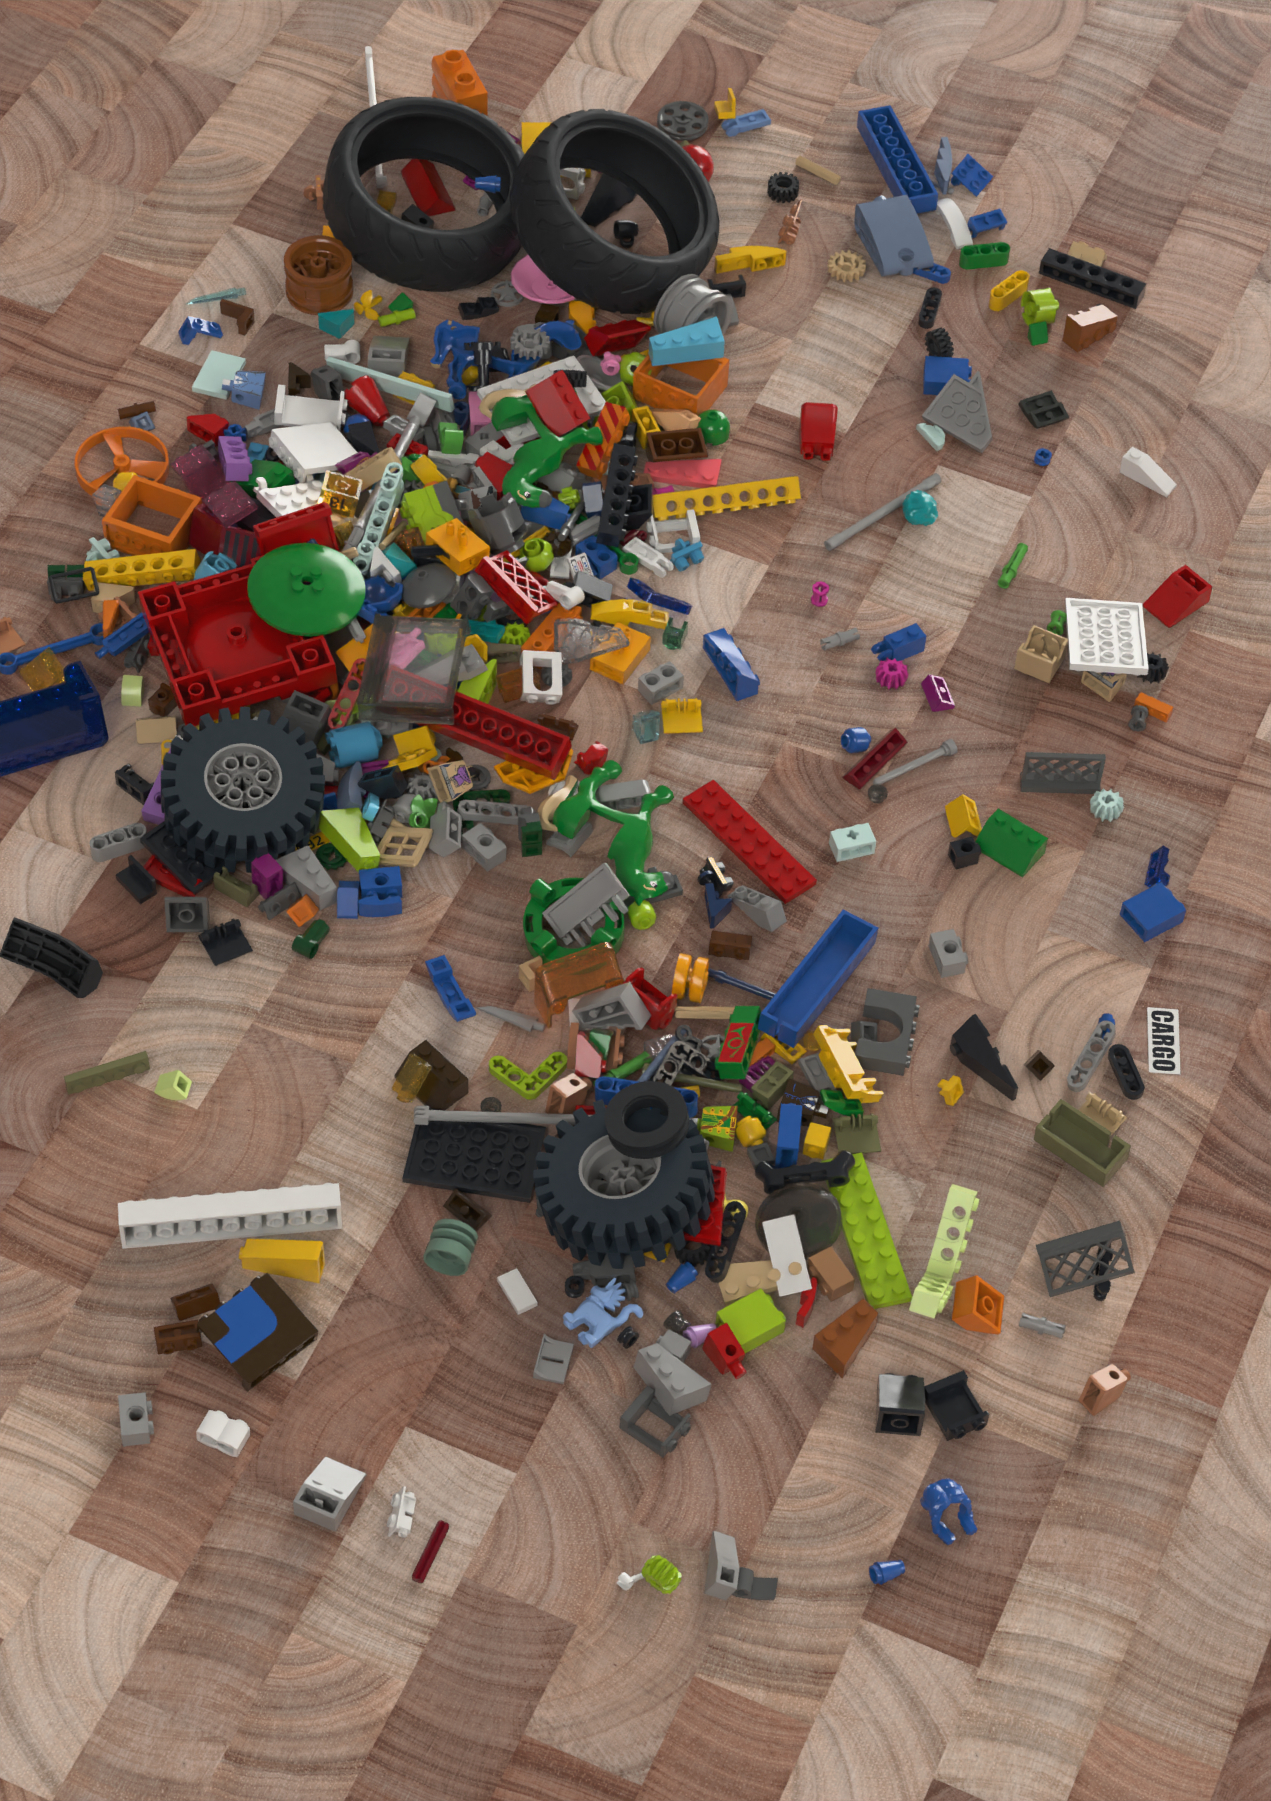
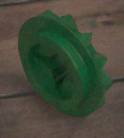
M332 843L320 846L315 854L327 871L329 869L337 870L338 867H344L345 862H348ZM334 853L335 858L329 861V857Z

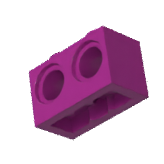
M269 853L259 858L256 857L251 862L252 883L257 885L260 895L266 900L283 889V868Z

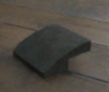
M1052 390L1020 400L1018 404L1026 418L1036 429L1069 418L1062 402L1058 403Z

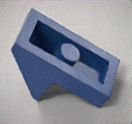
M339 881V887L337 888V918L358 919L357 900H359L360 881Z

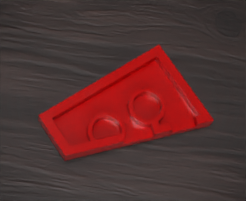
M153 855L143 866L154 877L156 884L184 897L196 896L187 890ZM198 879L196 885L202 882V880Z

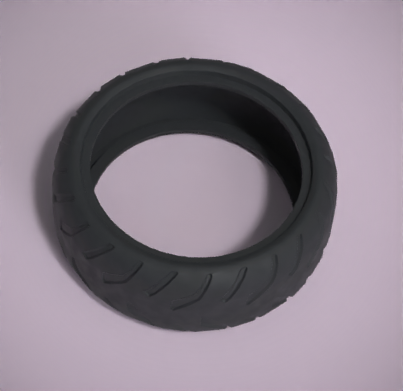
M400 97L385 100L361 111L353 117L336 138L329 155L323 185L325 217L334 237L340 240L343 246L351 252L354 261L371 274L374 273L377 277L387 282L428 292H449L471 288L499 274L514 259L522 246L512 221L510 189L516 169L525 154L520 145L516 144L515 140L502 126L499 127L497 122L485 114L479 113L477 110L460 103L436 97ZM399 159L435 161L464 173L474 181L475 178L497 175V177H501L500 192L491 193L485 191L494 204L497 213L480 224L463 229L439 230L421 227L406 222L381 207L367 192L360 177L379 164Z
M588 109V111L580 110L561 116L538 135L521 159L512 180L510 189L512 221L519 240L529 257L548 279L553 281L559 288L574 298L592 307H598L600 310L613 313L620 312L621 314H641V312L644 314L655 311L662 295L675 280L687 274L700 276L710 262L718 243L720 220L715 195L697 163L676 141L660 129L644 120L613 110L606 111L605 109ZM565 168L595 170L619 180L632 189L648 204L658 218L667 238L669 255L646 256L632 253L613 245L598 235L580 218L569 202L562 185L560 170Z

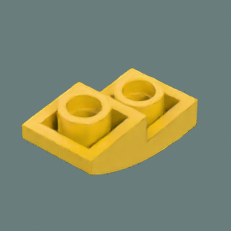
M425 454L410 465L424 485L432 481L440 483L447 480Z

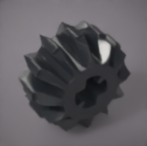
M1154 652L1151 654L1147 653L1148 674L1138 675L1137 678H1142L1143 682L1149 681L1150 684L1153 681L1159 684L1161 680L1165 679L1169 669L1166 658H1161V653L1155 655Z

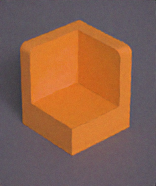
M306 893L294 902L286 912L297 926L300 927L314 917L319 908Z

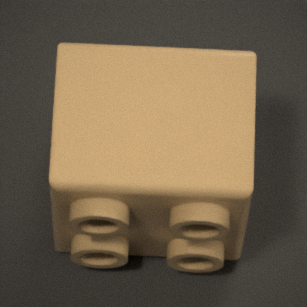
M1033 625L1029 631L1026 643H1022L1017 650L1014 669L1050 683L1065 659L1069 639Z

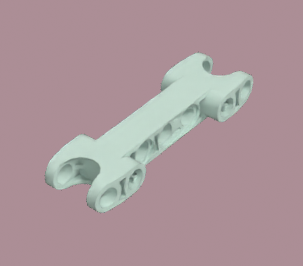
M397 462L389 463L385 468L380 482V491L362 542L357 547L359 556L353 559V563L358 567L365 579L371 578L370 567L374 548H379V544L385 539L392 516L399 505L404 490V482L402 480L403 467ZM398 468L400 471L398 473H391L390 469Z

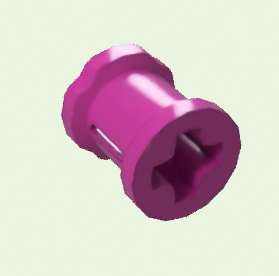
M821 581L813 584L812 591L814 594L811 596V602L817 607H823L828 603L827 593L829 592V585Z

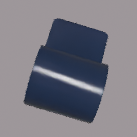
M457 401L454 403L453 418L457 425H461L460 430H463L464 439L470 423L469 404L465 401Z

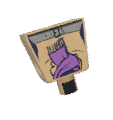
M1083 671L1081 683L1110 702L1124 685L1127 674Z
M463 760L427 768L440 803L443 801H453L472 788L471 778L476 775L474 767L471 765L466 767Z

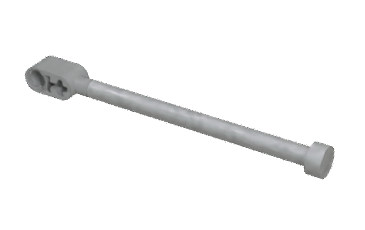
M420 392L407 417L410 421L394 449L400 461L419 426H424L436 403L435 399ZM381 480L377 481L358 519H354L348 528L350 534L355 526L362 528L365 534L380 491Z

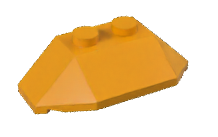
M572 748L570 749L555 780L508 761L495 765L494 770L503 783L532 794L565 780L573 750Z

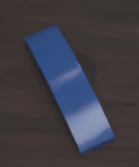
M445 955L425 961L435 989L452 1018L458 1022L476 1016V1011L470 1000L465 998L455 980L452 968Z

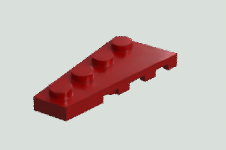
M711 1165L715 1183L713 1184L714 1202H708L711 1213L707 1220L699 1219L701 1230L695 1237L684 1231L683 1234L685 1240L720 1246L727 1171L724 1167Z

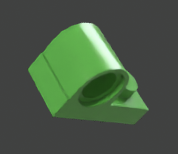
M439 422L438 433L442 454H460L463 445V430H458L457 423Z

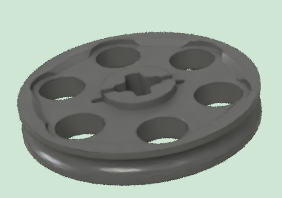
M676 101L660 109L657 117V126L674 140H693L706 132L708 128V114L701 106L695 103Z

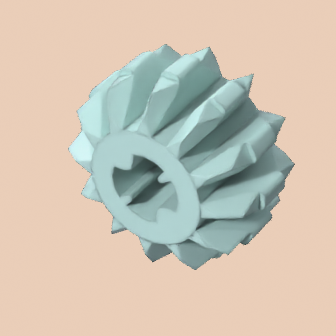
M1103 788L1101 792L1096 791L1090 800V813H1094L1095 818L1100 817L1102 822L1105 819L1109 822L1113 819H1118L1124 808L1123 798L1119 797V792L1113 793L1112 789L1106 791Z

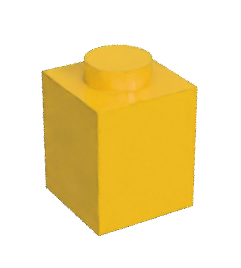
M810 1122L804 1141L803 1155L823 1160L830 1139L831 1127Z

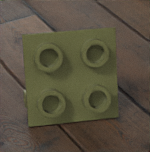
M870 1113V1115H863L862 1118L860 1114L857 1115V1118L854 1115H851V1117H842L840 1115L838 1118H833L838 1153L841 1150H846L851 1154L881 1152L877 1129V1115Z

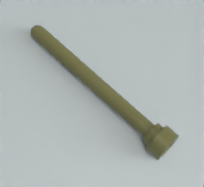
M644 1063L642 1074L649 1067L650 1063ZM680 1073L674 1079L677 1082L740 1093L743 1090L739 1084Z

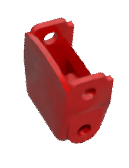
M637 968L626 978L623 984L628 982L632 984L651 1014L646 1024L653 1030L664 1029L673 1019L678 995L671 994L667 997L644 979V968Z

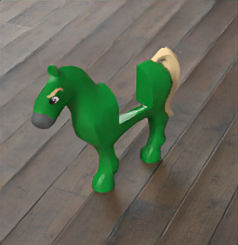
M529 388L525 390L503 389L492 391L482 399L479 409L482 414L491 419L497 431L525 424L528 417L541 438L528 442L517 450L513 457L515 463L503 479V494L505 495L510 492L512 497L515 498L516 503L530 508L548 507L552 502V495L548 491L535 487L532 484L540 477L549 475L557 470L564 454L572 446L581 443H589L594 446L601 445L603 443L602 433L597 426L591 427L588 430L576 427L569 434L559 438L538 417V413L525 393Z
M607 760L602 767H594L592 774L581 780L579 786L577 778L572 775L568 776L564 787L541 802L537 812L543 830L558 831L572 840L591 817V811L610 821L622 824L623 827L611 843L607 857L615 860L616 877L629 895L634 897L636 904L640 906L644 899L662 895L675 885L674 877L669 871L644 872L645 861L650 855L653 846L651 813L657 807L669 804L673 800L674 795L668 787L659 785L653 793L644 794L640 810L637 814L613 810L602 805L595 796L597 789L609 779H617L622 773V768L617 762ZM578 786V793L574 795L576 788Z

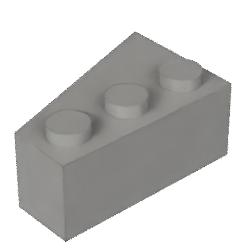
M305 846L276 860L283 868V881L287 885L295 882L301 897L307 893L319 910L337 903V886L309 846Z
M630 982L583 996L572 1010L582 1028L617 1026L618 1029L635 1027V1030H642L651 1017V1014Z
M658 1343L638 1350L634 1369L645 1384L655 1390L654 1396L669 1416L707 1401L712 1384Z

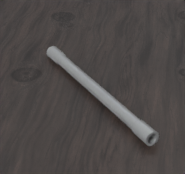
M934 473L901 496L841 533L824 542L825 548L828 551L835 549L850 537L902 506L906 496L912 491L921 490L925 492L941 483V477Z

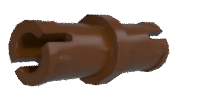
M154 401L141 404L133 403V406L118 409L120 420L134 417L144 412H156Z

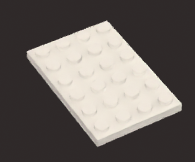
M573 355L477 389V395L482 401L492 391L503 389L525 390L531 385L538 384L553 375L554 370H585ZM587 375L586 387L574 388L588 415L596 417L600 415L606 401ZM528 417L525 424L501 430L512 447L540 437Z
M1066 598L1065 612L1067 614V639H1069V670L1122 673L1137 676L1148 674L1142 603Z

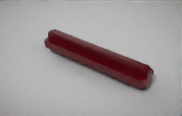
M442 1520L437 1522L412 1574L414 1582L420 1584L424 1582L449 1530L447 1522Z

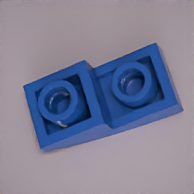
M377 895L357 900L359 916L388 917L402 914V901L399 895L387 897L380 901Z

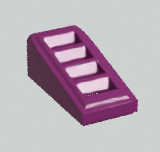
M766 1056L750 1066L745 1079H739V1083L753 1093L751 1087L761 1078L757 1072L763 1076L766 1072L762 1068L768 1071L770 1068L766 1064L768 1063L772 1066L776 1061Z

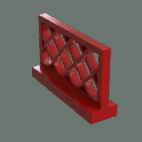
M508 550L490 558L488 556L483 557L474 570L484 578L494 592L525 624L530 623L534 617L556 608L559 604ZM503 558H506L510 562V564L504 562ZM504 568L511 570V573L504 571ZM517 581L524 583V586L517 584ZM529 585L533 586L536 590L529 588ZM530 595L536 596L537 599L531 598ZM542 599L547 600L550 604L542 602Z

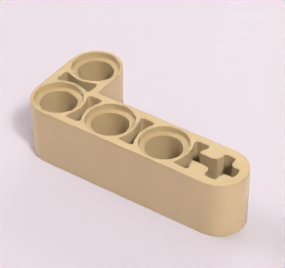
M389 447L344 475L341 472L332 474L326 481L340 502H342V499L347 501L381 480L389 463L397 462L401 465L402 463L393 448ZM391 468L390 472L392 473L398 468Z

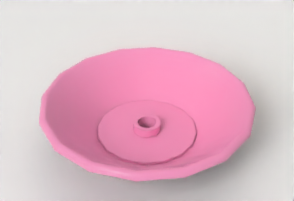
M529 255L516 262L511 271L512 285L519 294L531 301L544 304H562L576 299L549 280Z

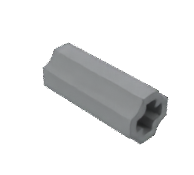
M595 515L573 527V531L569 535L573 546L598 533L600 516Z

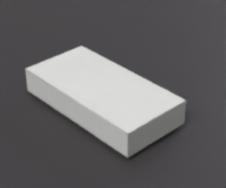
M517 1268L497 1277V1282L518 1315L538 1305L537 1300Z

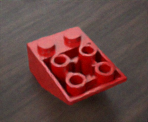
M1184 565L1173 572L1142 606L1164 625L1171 628L1207 604L1210 600L1213 586L1187 565Z

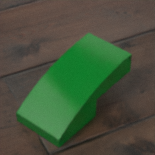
M820 1090L823 1103L829 1109L850 1117L854 1115L857 1118L858 1114L861 1115V1118L863 1117L864 1110L858 1099H846L841 1091Z

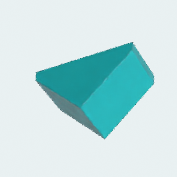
M354 309L318 313L319 329L339 339L355 324Z

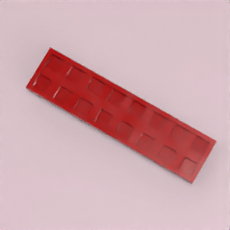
M714 779L683 798L682 803L784 904H787L816 885L817 879Z

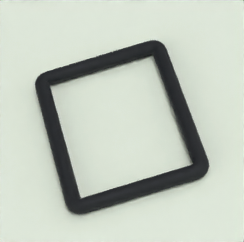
M93 567L49 576L52 596L56 604L99 594V587ZM91 571L96 592L57 600L53 583L54 578Z

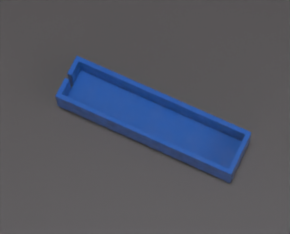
M843 909L760 1013L758 1029L772 1037L777 1035V1040L794 1048L874 946L878 927Z

